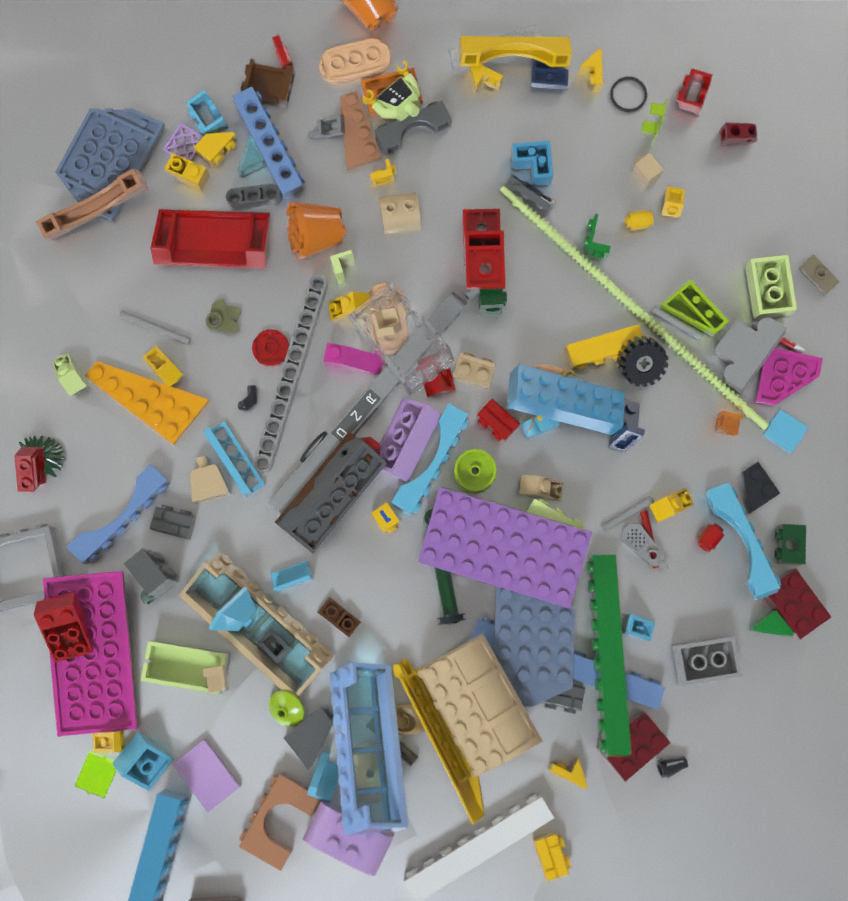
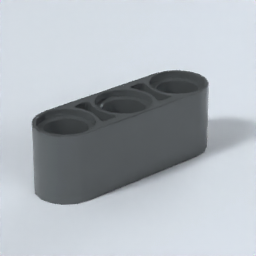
M274 184L232 188L226 193L229 207L236 211L277 206L282 199L279 188ZM272 192L277 193L273 198L268 197ZM252 195H258V198L255 200L249 199ZM234 197L240 198L237 202H231Z

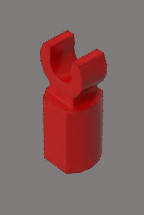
M280 36L272 37L276 48L275 52L282 69H286V65L293 66L286 46H283Z

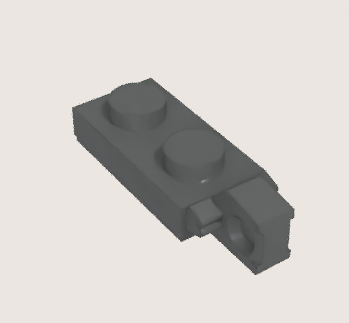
M511 175L506 183V186L511 191L516 190L520 192L524 199L532 200L543 211H549L556 203L555 200L514 175Z

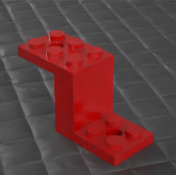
M463 209L464 266H466V290L505 289L504 230L500 228V209ZM479 224H484L487 230L478 231L476 227ZM488 265L491 271L488 274H483L480 271V267Z

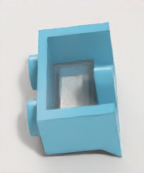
M205 90L186 102L189 107L187 111L193 120L195 118L198 120L197 127L202 134L216 133L220 129L228 127V124Z

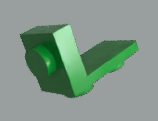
M594 214L593 219H589L587 230H590L589 237L585 236L583 247L586 248L585 254L592 255L593 258L599 260L607 259L611 246L593 242L599 215Z

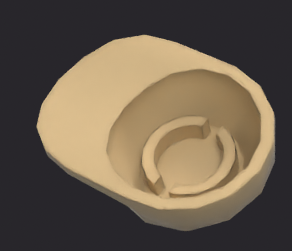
M412 704L396 707L399 735H411L425 731Z

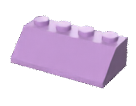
M403 398L380 442V457L387 462L381 471L394 478L408 482L442 414L427 404Z

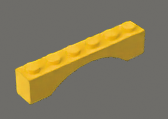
M460 36L458 53L460 66H480L486 61L502 56H524L541 61L550 67H569L572 48L569 37Z

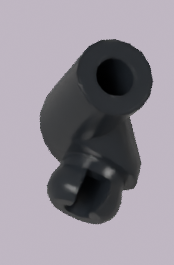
M247 386V397L238 402V409L240 411H249L256 405L257 386Z

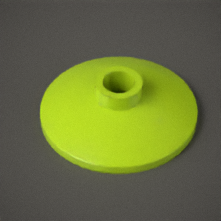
M280 690L275 692L269 699V711L279 724L286 727H294L301 723L305 714L304 706L295 694L286 690Z

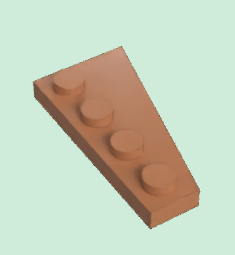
M354 91L340 96L341 115L344 116L345 134L343 136L347 171L381 160L379 148L358 92Z

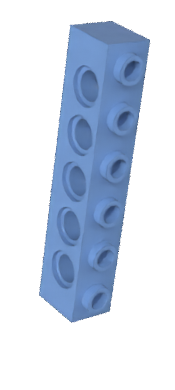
M250 87L233 95L234 104L283 199L304 190V179L300 172L296 173L294 169L296 164L292 156L288 157L285 152L288 148L284 140H279L277 135L280 133L275 123L271 124L269 120L271 115L268 109H263L261 105L263 100L259 92H255ZM251 107L257 108V111L254 113L248 112ZM260 123H264L266 125L263 129H258L256 127ZM269 139L274 140V143L270 146L265 144ZM275 156L283 157L280 162L273 160ZM284 172H290L291 176L289 178H283L282 174Z

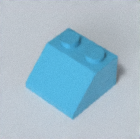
M137 732L112 764L122 777L149 791L174 758L153 740Z

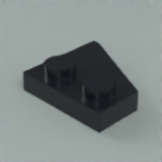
M759 462L741 472L748 514L780 494Z

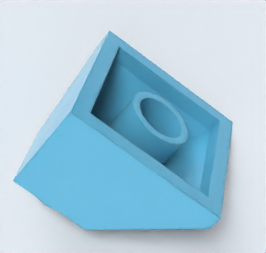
M246 587L242 588L217 612L208 627L209 629L239 631L243 626L247 628L255 620L253 615L256 612V608Z

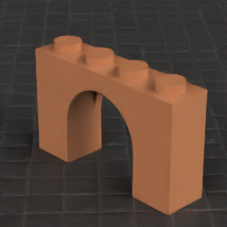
M282 772L279 776L275 775L269 784L272 787L269 794L264 793L259 802L262 805L259 812L254 811L249 820L252 823L248 830L244 829L239 838L242 841L239 845L240 848L279 871L284 867L293 849L277 841L269 834L266 827V817L269 810L279 804H289L312 816L320 802V799L307 795L308 787Z

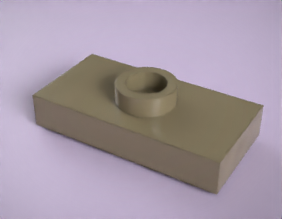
M815 255L799 267L802 273L824 296L840 282Z

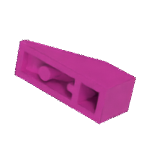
M327 343L324 356L325 366L380 375L382 372L384 356L333 343Z

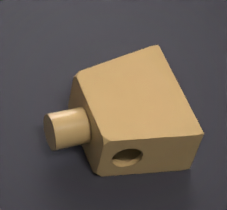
M207 456L196 458L198 469L190 471L192 501L198 504L230 495L231 491L217 464L209 465Z

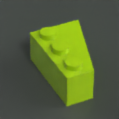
M691 279L661 305V309L712 337L729 323V320Z

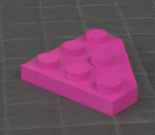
M775 348L761 367L755 402L774 406L820 376L823 358Z

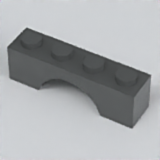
M443 100L439 102L434 101L426 108L420 109L416 117L409 115L403 121L395 119L390 124L380 125L375 130V135L384 155L387 156L402 149V139L409 130L416 127H424L436 134L451 127L452 119Z

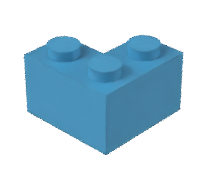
M550 141L513 143L511 149L512 169L531 168L533 186L551 185L553 169Z

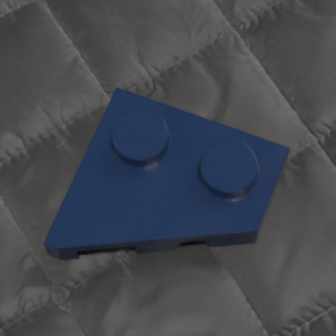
M532 58L530 87L567 90L569 70L564 67H550Z

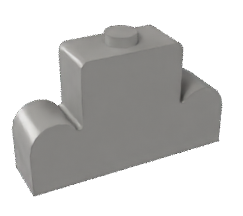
M763 318L758 322L757 331L739 320H735L728 331L724 330L719 337L720 342L715 348V353L717 357L730 364L724 370V381L727 385L742 394L786 334L787 327L772 318Z

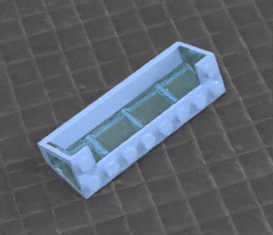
M352 662L330 673L331 702L334 714L333 723L335 726V744L339 771L338 783L341 794L340 804L342 807L344 835L399 831L408 828L391 666Z

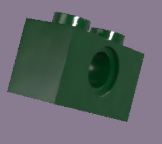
M479 289V315L502 314L503 308H506L507 292H503V289Z
M778 525L775 529L777 548L774 550V558L777 559V564H806V525ZM787 540H791L793 543L791 550L786 546Z

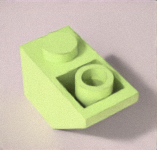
M69 353L57 357L52 362L57 380L69 396L87 387L83 376Z

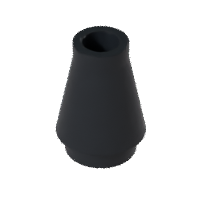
M685 756L665 758L657 762V769L662 778H670L681 770L688 768Z

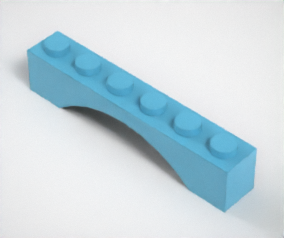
M448 403L439 419L440 443L434 460L418 478L400 486L391 502L393 506L410 516L414 512L418 513L422 506L420 500L423 496L427 497L432 488L429 486L432 479L437 480L441 470L439 467L442 462L446 464L451 455L448 453L451 446L455 447L460 439L458 436L461 430L465 431L470 422L467 420L469 414Z
M726 483L707 490L705 497L713 514L728 522L738 532L745 544L749 558V575L746 584L754 600L756 601L777 593L781 585L780 580L776 574H773L771 561L768 557H765L762 551L763 545L754 535V526L751 522H748L745 516L746 510L737 500L738 494L736 489L732 488L730 483Z

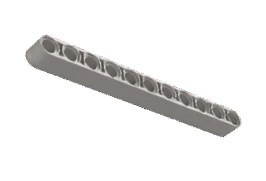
M321 274L313 275L310 278L253 464L260 473H269L273 468L327 293V282ZM316 282H322L323 286L321 288H315L314 284ZM316 299L318 303L315 306H310L308 304L309 301ZM305 317L313 318L312 322L308 324L303 323ZM305 334L307 338L305 341H298V336ZM300 352L302 355L299 359H293V353ZM292 369L296 371L295 376H286L289 370ZM283 388H290V393L282 395L281 391ZM283 405L285 406L284 412L276 413V407ZM278 423L279 429L275 432L270 431V426ZM268 441L274 443L271 450L264 448L265 443ZM261 460H268L267 467L259 468Z

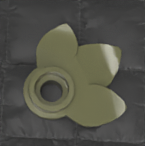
M223 298L216 300L211 306V313L206 317L207 327L213 331L220 330L225 334L237 332L240 330V327L235 321L240 316L241 308L226 306ZM214 319L219 320L217 324H212Z

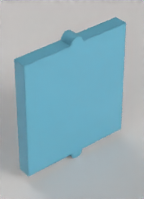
M779 409L774 419L769 421L770 425L763 436L789 453H792L798 443L802 442L801 438L809 427Z

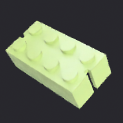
M148 641L145 659H153L152 663H144L141 681L208 692L207 678L203 676V669L226 665L227 671L230 654ZM216 691L210 693L221 694L223 693V691Z

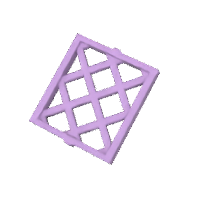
M180 123L162 150L172 155L168 149L175 148L176 155L186 154V159L192 161L196 156L195 149L187 151L186 145L193 144L194 148L195 143H198L201 139L194 141L193 135H197L201 139L204 136ZM183 128L189 130L190 133L183 134ZM191 136L192 141L185 143L184 137ZM182 138L183 143L176 144L175 139ZM184 146L185 152L178 153L177 147Z

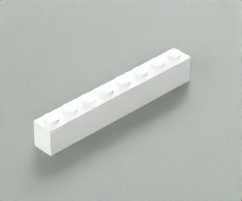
M534 794L528 797L524 805H516L508 810L509 814L502 817L500 815L494 818L490 826L486 828L481 826L474 831L475 835L468 838L465 836L457 842L458 845L454 848L447 847L440 852L441 856L438 858H429L423 862V867L416 870V868L408 871L405 874L404 884L414 901L425 899L554 819L542 796Z

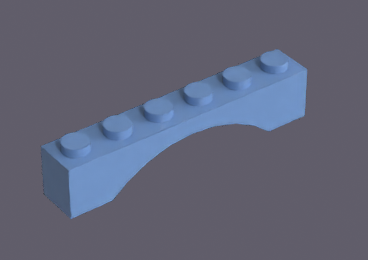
M150 464L136 478L133 496L121 515L101 529L80 533L66 548L82 564H92L99 557L98 553L103 549L109 548L113 543L112 540L117 535H122L127 529L126 526L130 522H135L140 517V512L144 508H149L154 503V498L158 494L162 495L168 489L167 485L170 482Z

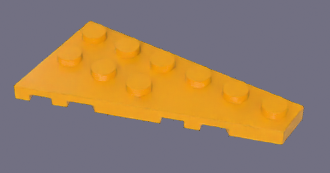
M98 361L85 374V377L173 445L177 443L210 402L209 399L171 386L168 387L165 384Z

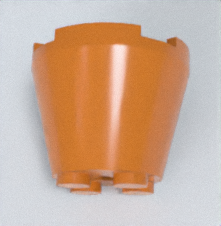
M340 0L371 32L378 29L380 23L384 20L386 23L392 21L398 13L396 0Z
M297 201L288 203L286 214L290 218L288 219L287 234L291 251L297 254L296 259L308 258L342 243V237L346 236V228L341 223L342 211L340 207L336 208Z

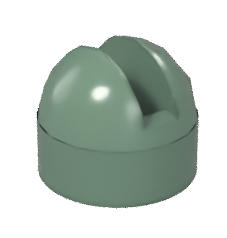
M142 591L140 594L144 605H149L158 598V596L148 595L145 591Z

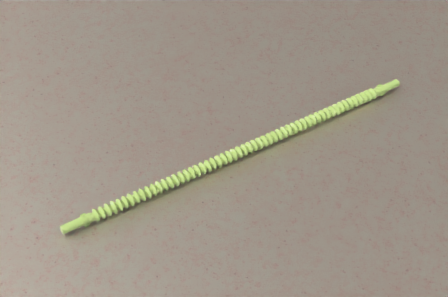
M505 185L502 186L500 191L513 202L512 205L514 207H518L521 213L524 212V216L529 217L528 220L532 219V223L537 224L536 227H541L540 230H544V234L549 235L548 238L552 237V241H556V245H560V249L564 248V252L569 253L568 256H572L573 260L576 259V263H580V267L584 266V270H588V274H592V278L596 277V281L601 282L600 285L603 284L605 289H609L608 292L613 293L612 296L616 295V299H620V303L625 304L624 307L628 306V310L633 311L632 314H637L636 317H640V321L645 322L644 325H649L648 328H652L653 333L657 332V336L660 335L661 340H665V344L669 343V347L672 346L673 351H677V355L681 354V358H685V362L688 361L689 366L693 365V369H697V373H702L701 376H705L706 381L710 380V384L713 383L714 388H718V392L722 391V395H726V399L729 398L731 400L730 403L734 402V406L739 407L738 410H742L748 419L751 418L763 430L769 426L755 412V408L748 406L747 401H743V397L739 398V394L734 393L735 390H730L731 387H727L726 382L722 383V379L719 380L718 375H714V371L710 372V368H706V364L703 365L701 363L702 360L698 361V357L693 356L694 353H689L690 350H686V346L681 345L682 342H677V338L674 339L673 334L669 335V331H665V327L662 328L661 323L657 324V320H653V316L650 317L649 312L645 313V309L640 308L641 305H636L637 302H633V298L628 297L629 294L625 295V291H621V287L616 286L617 283L613 284V280L608 279L609 276H604L605 273H601V269L596 268L597 265L593 266V262L588 261L589 258H584L585 255H581V251L576 250L577 247H572L573 244H569V240L564 239L565 236L561 237V233L556 232L557 229H552L553 226H549V222H545V218L541 219V215H537V211H533V207L529 208V204H525L520 196L517 197Z

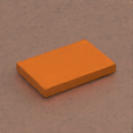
M414 67L409 68V74L411 73L418 83ZM397 71L361 80L364 96L370 98L366 92L371 90L375 100L377 96L398 78H404V75L399 74ZM420 92V97L418 99L420 104H423V99ZM367 104L370 117L379 115L372 108L371 104Z

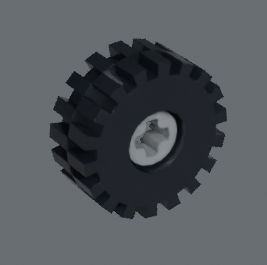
M636 336L633 342L629 339L627 341L628 345L625 346L623 344L621 347L623 352H618L620 359H617V364L619 365L617 367L621 374L630 384H634L637 387L640 384L643 387H647V383L653 385L655 384V379L660 381L662 379L660 375H665L666 373L664 367L668 368L666 360L669 359L665 354L667 353L665 349L651 337L648 339L646 336H642L640 339ZM645 358L647 363H644V365L642 366L639 362H643V359Z

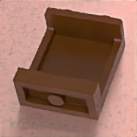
M250 59L249 65L246 64L245 67L246 79L245 82L242 81L241 92L252 87L255 92H259L263 100L261 103L288 108L295 79L294 66L286 65V69L256 64L254 59Z

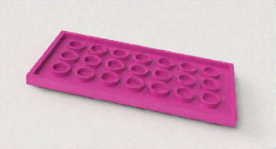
M124 570L43 578L44 600L76 592L84 612L93 647V653L59 662H54L50 653L57 737L137 729L138 719Z

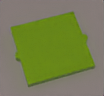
M88 753L74 786L87 791L88 794L92 793L105 798L117 770L113 766V762L106 760V757L101 758Z

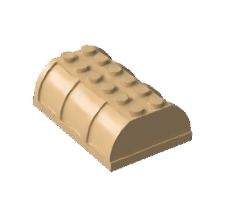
M484 634L422 666L421 670L416 672L418 677L422 678L431 694L436 710L440 711L449 727L456 746H459L467 760L473 777L512 760L543 741Z

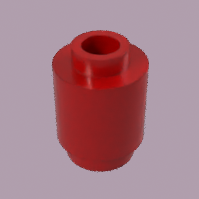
M716 523L713 525L708 524L698 537L699 541L696 544L709 553L716 548L725 536L723 533L724 529Z

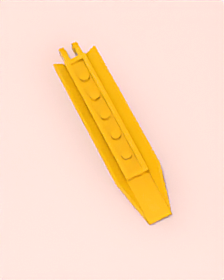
M403 659L400 663L393 665L394 675L399 678L473 825L484 817L479 775L472 776L467 760L459 746H456L454 743L453 735L440 711L436 710L433 704L434 700L421 677H418L416 672L420 671L421 668L415 671L409 660Z

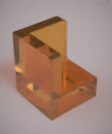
M720 411L717 414L714 432L737 436L740 421L744 419V415Z

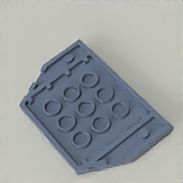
M99 108L89 109L55 173L79 203L113 183L118 176L131 169L141 171L165 125L132 108H125V110H113V108H106L104 110ZM124 203L101 214V216L114 222Z
M496 586L494 654L523 706L533 707L572 689L575 608L572 606L566 608Z

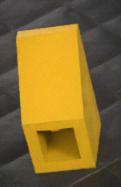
M233 132L205 134L194 146V149L199 157L214 168L224 160V156L228 151H232L236 147L238 141Z
M172 153L164 168L165 171L185 185L201 192L210 176L206 167Z
M352 291L328 302L330 321L360 317L372 312L369 293Z
M684 488L649 506L657 522H660L693 506L694 503L690 493Z

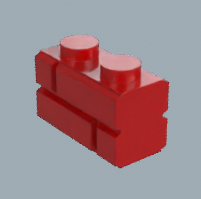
M493 398L476 416L478 419L477 423L482 428L491 430V436L498 442L502 440L505 443L520 426V423Z

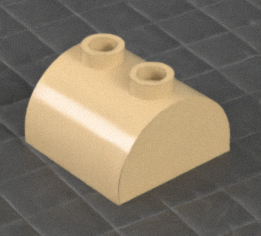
M416 192L379 198L385 235L421 230Z

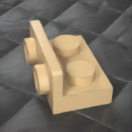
M464 352V354L459 353L452 378L489 389L496 364L488 358H482V360L474 358L475 355Z

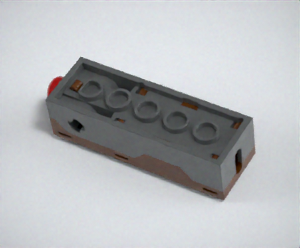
M348 432L274 523L313 554L387 464L380 457V444L370 436L358 438Z

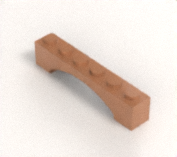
M131 169L118 176L113 183L91 197L58 212L50 213L37 220L36 223L45 239L55 240L148 190L149 187L141 171Z

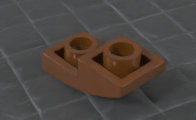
M330 597L326 599L317 611L318 614L348 637L351 636L361 623V621Z

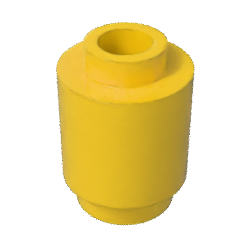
M647 210L628 212L627 217L624 219L625 226L630 231L653 226V214Z

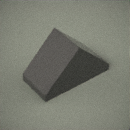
M270 629L258 642L277 664L282 663L294 649L273 629Z

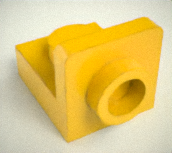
M389 158L385 159V170L377 169L370 173L372 187L394 182L393 175H396L394 163L390 164Z
M666 187L662 215L680 217L684 206L685 189Z

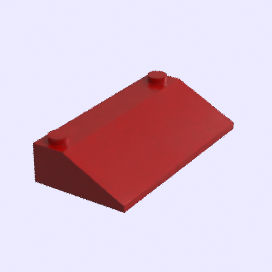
M159 209L150 247L153 264L266 268L269 248L270 213Z

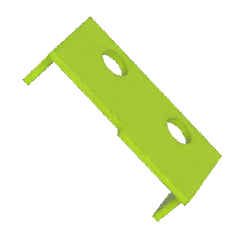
M665 99L664 104L651 102L649 114L659 115L656 123L643 121L642 132L654 134L653 140H655L663 123L667 99Z

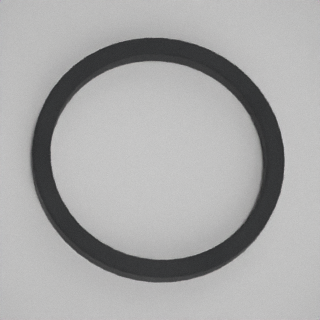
M622 77L611 88V101L617 109L623 112H635L642 108L647 100L646 86L635 77ZM625 80L637 82L644 91L643 102L638 107L626 109L618 105L613 96L614 88L618 83Z
M326 431L322 432L308 446L300 458L302 463L308 457L306 455L320 438H322V441L328 434Z

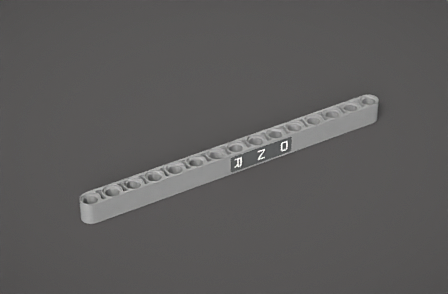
M454 292L448 295L268 503L270 507L281 515L348 432L354 436L463 312L467 306L463 299Z

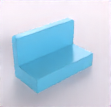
M307 561L270 574L274 585V592H280L313 580Z
M323 751L309 785L307 795L330 802L339 779L337 764L328 761L330 754Z

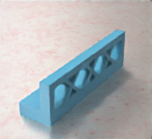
M225 421L213 429L209 427L203 431L245 497L265 486L264 481ZM225 428L227 431L226 441L218 439L215 433ZM228 444L236 445L238 448L236 456L227 454ZM238 460L246 461L248 464L246 472L238 471L236 468ZM248 476L256 477L259 484L250 489L247 485Z

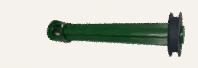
M433 509L428 510L423 518L426 531L429 525L428 517L432 515ZM434 567L443 617L437 618L440 619L438 625H451L458 623V621L466 620L463 619L465 613H458L451 572Z

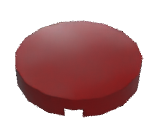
M272 329L260 332L252 343V352L255 359L265 367H276L285 361L289 348L286 336L278 330Z

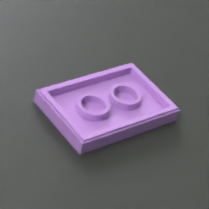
M206 739L172 764L207 812L241 787Z

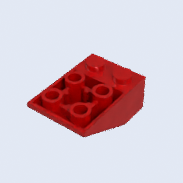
M76 592L36 602L33 615L54 662L93 653L84 612Z

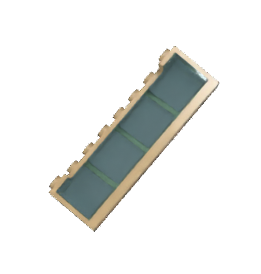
M219 553L205 561L178 596L211 624L217 612L242 588L246 587L256 608V612L253 615L255 620L247 628L243 626L239 631H216L281 690L292 692L299 697L331 662L335 655L332 654L327 646L322 645L314 634L308 632L300 621L294 619L284 607L278 605L270 594L265 593L257 582L251 580L241 568L235 566L228 556ZM270 629H273L294 648L280 664H277L258 644Z

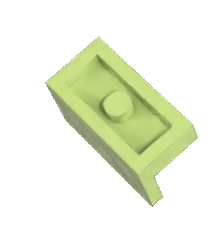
M352 250L330 256L338 285L345 283L342 268L355 264Z

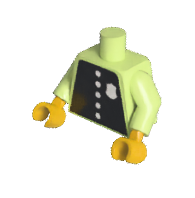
M404 60L402 61L405 66L404 69H400L397 65L398 73L404 75V78H398L377 96L375 100L371 90L366 92L370 98L362 95L363 102L371 104L372 108L384 119L395 118L403 121L409 115L416 117L419 114V85L413 75L409 74L407 62Z

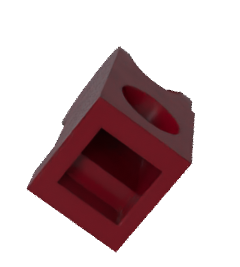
M726 122L720 129L721 146L740 143L751 144L758 140L756 124Z

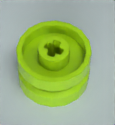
M471 449L458 457L455 462L453 475L456 484L461 490L470 494H479L491 487L496 478L497 467L489 453L479 449ZM472 468H476V471L479 473L473 474Z

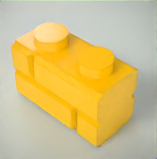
M551 832L533 839L547 881L570 874L568 868L572 866L568 855L564 856L562 848L565 847L561 835L558 836L556 832Z

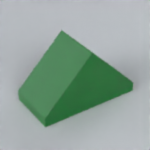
M777 610L769 611L749 627V631L781 636H793L794 634Z

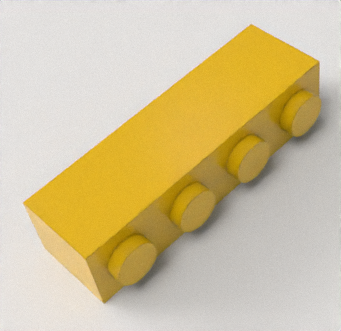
M634 325L566 345L564 350L570 369L582 371L587 369L588 365L595 364V366L605 364L606 360L609 359L617 361V359H620L618 352H623L621 348L623 344L627 346V341L629 339L632 342L635 341L634 337L636 336L640 339L642 338L643 334L640 325Z

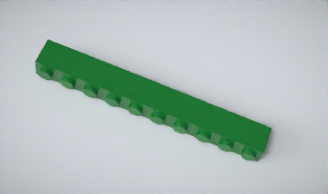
M592 555L589 561H587V573H590L588 591L592 595V599L589 601V609L593 611V619H591V630L594 631L592 649L596 652V658L593 660L594 670H597L595 690H598L599 698L596 699V709L600 711V719H598L597 726L598 731H601L602 737L599 740V750L603 752V757H627L631 755L616 555Z

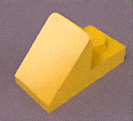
M602 49L596 50L580 66L578 72L579 75H590V85H593V92H600L603 85Z
M483 65L469 66V74L475 93H477L482 82H485L490 88L500 89L503 83V75Z
M123 730L92 733L93 753L121 752L125 748Z
M577 757L574 759L569 771L567 770L568 766L559 761L556 764L551 762L548 768L550 772L584 789L587 788L585 776Z

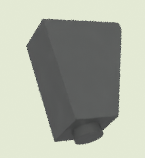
M323 706L284 737L285 741L307 769L313 766L334 724V715L328 707L326 709Z

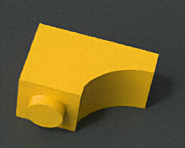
M156 345L142 357L168 387L178 382L179 378L183 376L179 369Z

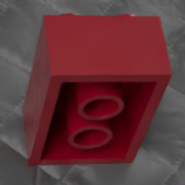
M796 568L790 569L778 577L781 585L777 593L764 597L772 610H777L794 632L793 636H791L793 640H801L831 618V615Z
M640 710L629 720L631 755L627 757H604L625 782L671 743L643 710Z

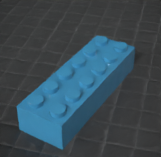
M518 364L510 373L507 408L613 435L623 427L625 392Z
M166 789L157 794L128 901H160L161 895L165 893L168 884L165 879L167 873L170 874L173 866V861L170 860L172 854L176 853L179 841H176L178 833H181L184 821H181L182 816L189 807L188 795Z

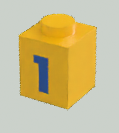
M387 502L371 512V515L384 534L386 532L391 534L399 528L398 524H400V521Z

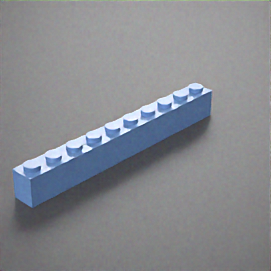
M485 617L482 620L478 619L471 640L484 634L490 647L494 650V620ZM575 651L573 679L595 687L597 670H594L593 661L586 658L587 654ZM633 671L630 674L625 673L627 699L658 710L666 688L660 685L661 681L652 678L649 681L642 679L643 675Z

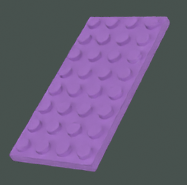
M440 486L418 562L570 608L592 532Z

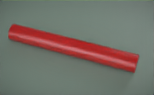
M641 511L643 528L654 541L648 511ZM655 552L650 553L651 559H655L657 557V554Z

